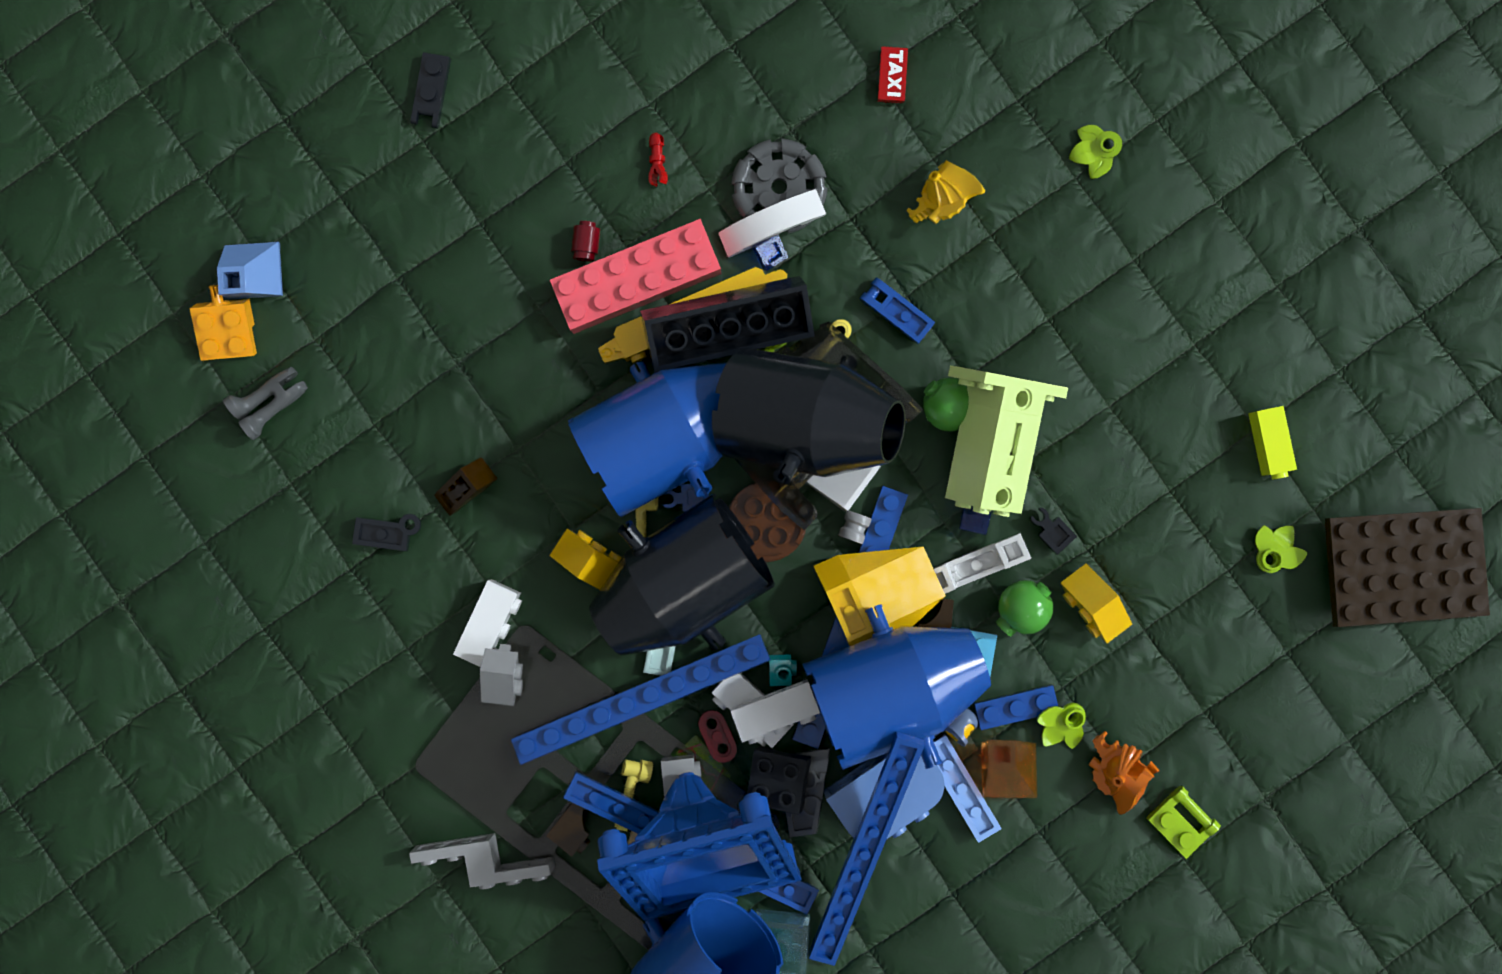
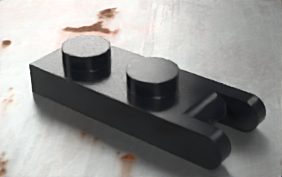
M423 52L411 124L417 125L419 116L424 115L433 117L432 128H439L451 64L450 57Z

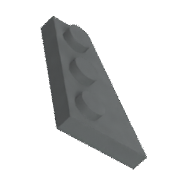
M830 748L791 753L806 755L812 758L806 783L804 809L799 815L786 812L790 837L812 835L818 832Z

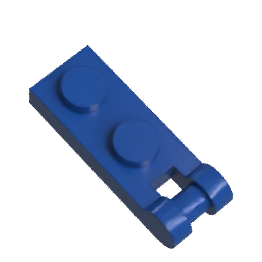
M875 277L871 282L872 287L867 293L864 292L861 295L860 301L873 309L916 344H919L935 322L886 283ZM880 293L887 297L882 304L876 300Z

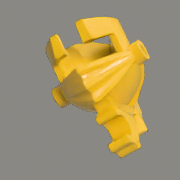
M945 160L944 163L937 167L939 170L931 172L921 192L922 197L916 199L919 203L918 208L915 210L908 208L907 212L915 223L928 217L930 221L937 224L941 219H951L954 215L959 214L968 202L967 200L985 193L984 187L970 172Z

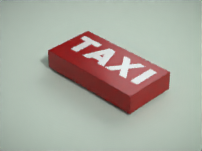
M881 47L878 102H905L908 48Z

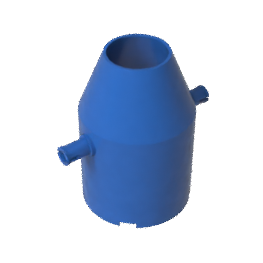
M637 362L641 370L640 372H638L634 364L630 367V373L633 375L636 384L568 420L571 432L593 474L600 473L606 484L602 490L620 517L627 515L687 481L690 482L697 497L705 496L701 486L704 487L707 494L712 491V485L707 480L704 472L713 468L723 456L717 449L713 437L712 410H718L720 394L715 393L726 363L665 369L651 375L644 362Z
M882 604L874 607L878 618H876L871 607L866 609L865 613H867L874 631L872 638L802 664L806 676L812 674L815 684L810 685L825 728L832 746L835 747V750L840 749L841 755L837 756L842 770L888 753L896 732L924 739L925 746L921 756L925 769L932 768L934 766L930 755L936 766L943 763L933 741L935 735L943 732L991 686L985 660L976 639L968 628L901 626L893 629V627H889Z
M708 892L698 896L666 932L660 924L658 917L648 919L643 923V928L653 945L637 962L631 974H779L780 967L783 965V958L774 934L755 911L751 909L747 912L736 904L738 899L718 892Z

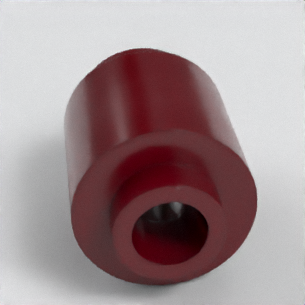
M580 221L579 225H574L571 252L574 253L573 259L593 262L595 260V256L598 255L600 228L595 227L596 223Z

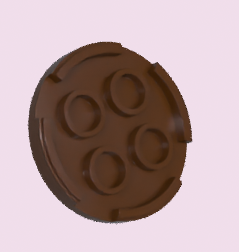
M771 481L751 484L742 489L729 506L755 544L751 548L758 559L763 557L765 562L777 561L788 556L800 545L804 538L807 527L804 505L799 497L785 485Z

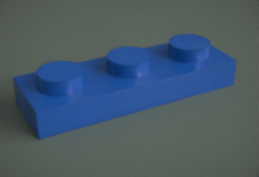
M1052 684L973 703L980 730L1035 718L1045 709L1058 706Z

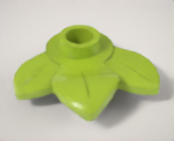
M1096 125L1083 126L1077 130L1082 141L1072 149L1069 159L1078 164H1089V176L1091 179H1096L1111 169L1113 157L1117 156L1122 149V139L1116 132H1104ZM1106 140L1114 142V146L1111 149L1103 147V143Z
M1263 525L1256 534L1255 544L1259 551L1256 556V562L1258 567L1264 572L1274 573L1281 568L1293 569L1300 565L1307 556L1305 550L1293 547V526L1279 527L1272 532L1271 529ZM1269 554L1273 557L1271 564H1267L1265 560Z
M1069 703L1064 707L1052 706L1042 711L1037 717V722L1044 726L1041 733L1043 745L1051 746L1064 740L1071 749L1075 748L1082 740L1084 734L1082 726L1086 720L1085 710L1077 703Z

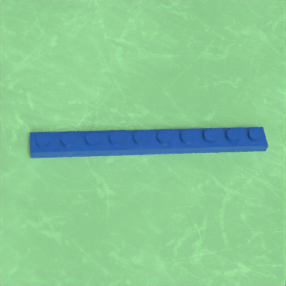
M885 486L881 487L871 515L870 526L866 529L865 540L861 544L858 553L889 550L908 497L907 494ZM837 616L833 622L822 656L849 646ZM820 713L816 714V719L809 723L801 725L800 721H798L792 739L818 749L825 731V725Z
M757 635L511 739L519 763L523 765L771 661L761 635Z
M896 732L809 950V959L835 966L924 749V739Z
M576 771L563 795L564 799L637 834L660 812ZM801 880L758 892L804 914H808L819 889Z

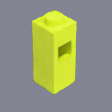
M1284 406L1248 413L1261 475H1271L1272 480L1288 477V471L1297 470Z

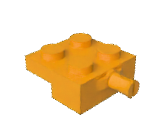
M218 285L209 286L212 302L196 303L190 308L200 360L256 355L257 351L252 327L255 324L250 299L223 300V296L218 293Z

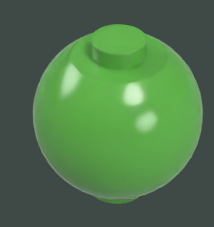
M943 378L937 382L934 380L924 390L923 410L925 416L934 427L942 431L952 432L959 430V426L967 414L969 405L967 385L958 384V378Z
M1021 580L1012 583L1000 596L998 603L1000 618L996 621L997 625L1010 637L1016 632L1028 635L1041 631L1049 623L1053 614V601L1049 596L1052 592L1042 582L1036 584L1030 580Z

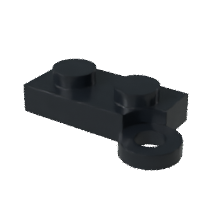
M414 514L404 515L399 523L356 517L352 544L408 551L410 535L420 531L421 521ZM409 519L415 523L414 528L411 530L405 526L406 521Z

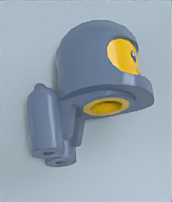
M966 709L943 732L965 747L968 744L967 738L977 728V717L971 710Z

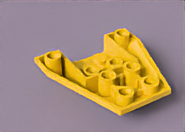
M923 546L836 555L813 566L849 646L872 638V634H874L867 613H865L866 609L872 607L876 618H878L874 607L882 604L889 627H893V629L901 626L913 627L945 597V593Z

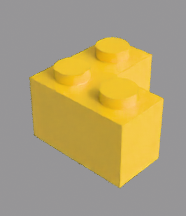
M567 528L549 556L577 578L600 590L622 557L613 551L609 554L605 553L607 549L594 540L590 543L593 538L583 531L579 530L576 534Z
M1084 564L1061 582L1066 592L1063 594L1064 599L1072 608L1077 606L1080 609L1078 612L1087 623L1086 628L1095 638L1100 636L1107 644L1132 625L1119 595L1087 564Z

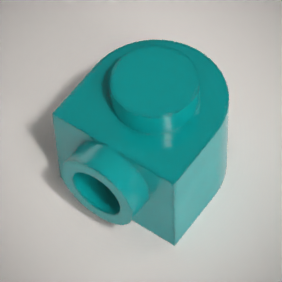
M791 654L769 655L771 659L769 661L770 686L792 685V676H797L796 660H791Z

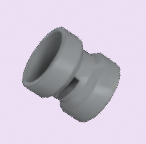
M848 510L844 517L846 522L840 528L838 536L863 544L865 529L870 526L872 519Z

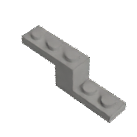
M495 833L416 845L409 853L411 864L420 862L422 866L434 864L438 859L447 858L449 862L457 861L464 856L470 887L479 886V889H489L494 887L496 883L503 882L506 885H515L522 882L523 879L532 878V881L545 880L555 868L554 857L501 865Z

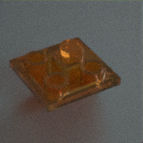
M987 740L982 742V797L1036 799V743L1013 740Z

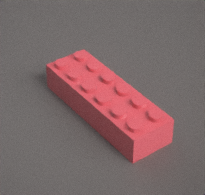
M698 219L555 277L550 282L569 329L575 334L721 274V268L702 221Z

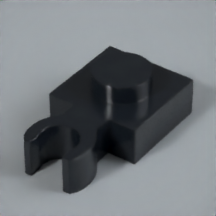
M1038 508L1043 514V519L1037 521L1033 516H1030L1029 520L1034 525L1040 526L1043 529L1037 536L1055 555H1058L1077 535L1059 517L1051 521L1048 512L1044 508Z

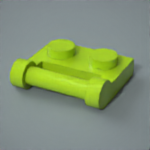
M1179 786L1146 819L1187 859L1209 836L1214 835L1221 825L1215 819H1211L1188 796L1189 792L1183 786ZM1180 802L1203 826L1198 832L1174 808L1177 803Z

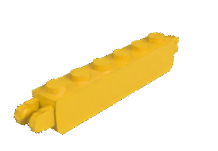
M754 267L673 303L786 279L788 274L780 269L765 275L762 269ZM642 317L616 327L614 332L615 338L598 348L605 364L625 359L626 362L631 360L632 363H636L647 358L646 353L649 351Z

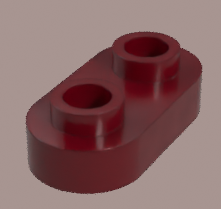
M708 710L702 713L698 719V728L710 755L721 763L731 761L736 755L737 746L723 715L715 710ZM712 718L715 719L716 725L710 729L707 727L706 722ZM721 743L727 745V750L724 753H719L717 749Z

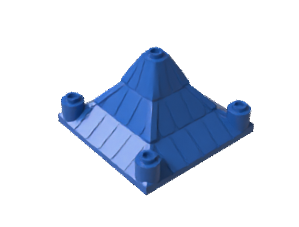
M692 772L683 773L673 781L661 804L660 812L635 837L634 842L627 844L626 834L620 833L617 829L607 830L603 832V836L598 838L600 858L597 859L599 872L643 920L686 910L698 896L708 892H718L738 897L801 881L793 845L787 843L786 840H781L772 823L767 797L761 796L757 792L745 795L743 800L739 802V813L736 809L717 800L701 777Z

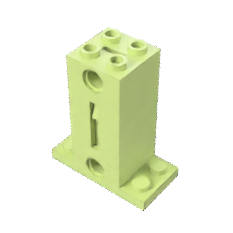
M950 365L948 376L959 378L958 384L967 385L969 405L967 414L959 426L945 498L956 501L955 506L971 509V506H973L972 511L977 513L989 514V511L994 510L993 514L1009 517L1010 512L1021 514L1045 400L1054 402L1055 397L1066 398L1068 388Z

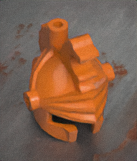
M1104 731L1093 739L1094 748L1097 749L1102 761L1094 757L1089 766L1094 769L1092 772L1093 781L1097 784L1098 789L1105 795H1111L1114 798L1117 812L1122 815L1137 804L1144 794L1148 782L1154 777L1155 773L1159 772V769L1152 761L1148 764V767L1141 763L1139 759L1143 751L1137 750L1133 745L1129 747L1127 744H1124L1122 747L1119 745L1118 740L1112 745L1107 744L1105 736L1108 733Z

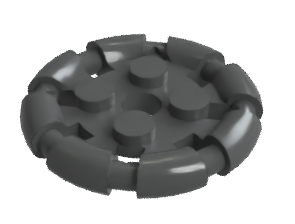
M782 138L781 141L771 142V139L762 141L747 150L748 154L743 160L739 159L733 171L731 185L734 186V194L732 198L736 209L743 219L756 213L754 209L758 204L765 209L814 189L817 190L824 206L828 189L824 183V179L827 178L825 170L815 154L811 155L806 150V146L799 142ZM782 152V160H772V153ZM798 158L805 163L801 170L795 163ZM755 161L761 165L756 173L750 168ZM775 181H783L787 185V190L782 194L775 193L771 188ZM806 181H814V188L806 189ZM753 185V193H745V186ZM811 222L795 226L786 231H788V234L799 231Z

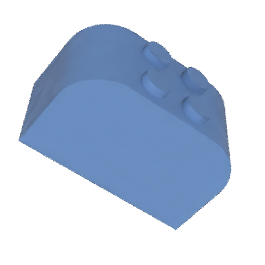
M888 753L865 761L824 790L827 802L853 838L856 835ZM920 756L887 839L891 836L896 838L907 830L905 826L915 820L917 823L925 819L929 815L928 810L940 801L944 792V778L931 756L930 759L934 767L925 769L922 756Z

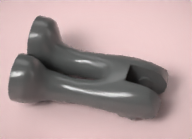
M293 367L277 373L261 387L245 397L229 395L223 399L226 408L234 417L240 420L238 422L240 427L251 440L254 441L261 435L263 426L267 421L295 402L308 389L304 381L296 383L286 391L283 389L282 386L298 375V372ZM274 395V399L252 415L247 416L254 408Z

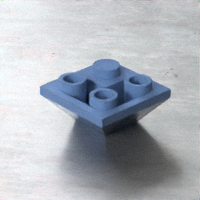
M280 243L225 245L217 266L219 295L227 299L283 296Z

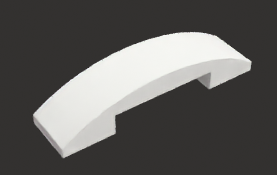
M814 189L758 211L730 225L718 234L727 256L730 258L753 248V245L795 226L805 225L827 214L817 190Z
M1021 533L960 556L933 569L944 593H948L967 583L1031 559V556Z

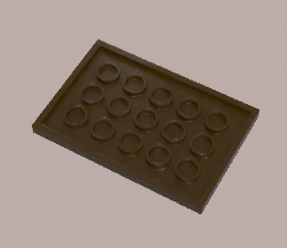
M1482 508L1325 518L1333 627L1490 615Z

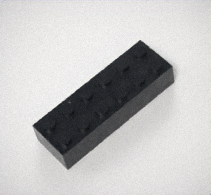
M800 276L640 311L649 356L655 372L733 355L743 348L760 349L815 336L807 285Z

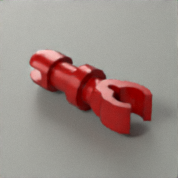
M653 133L649 137V147L652 148V155L649 156V162L652 164L649 172V183L657 187L658 176V181L663 184H667L668 176L663 166V163H665V156L662 155L664 138L661 134Z

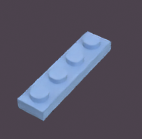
M944 734L933 740L943 762L937 766L943 774L944 786L979 843L1001 830V827L947 736Z

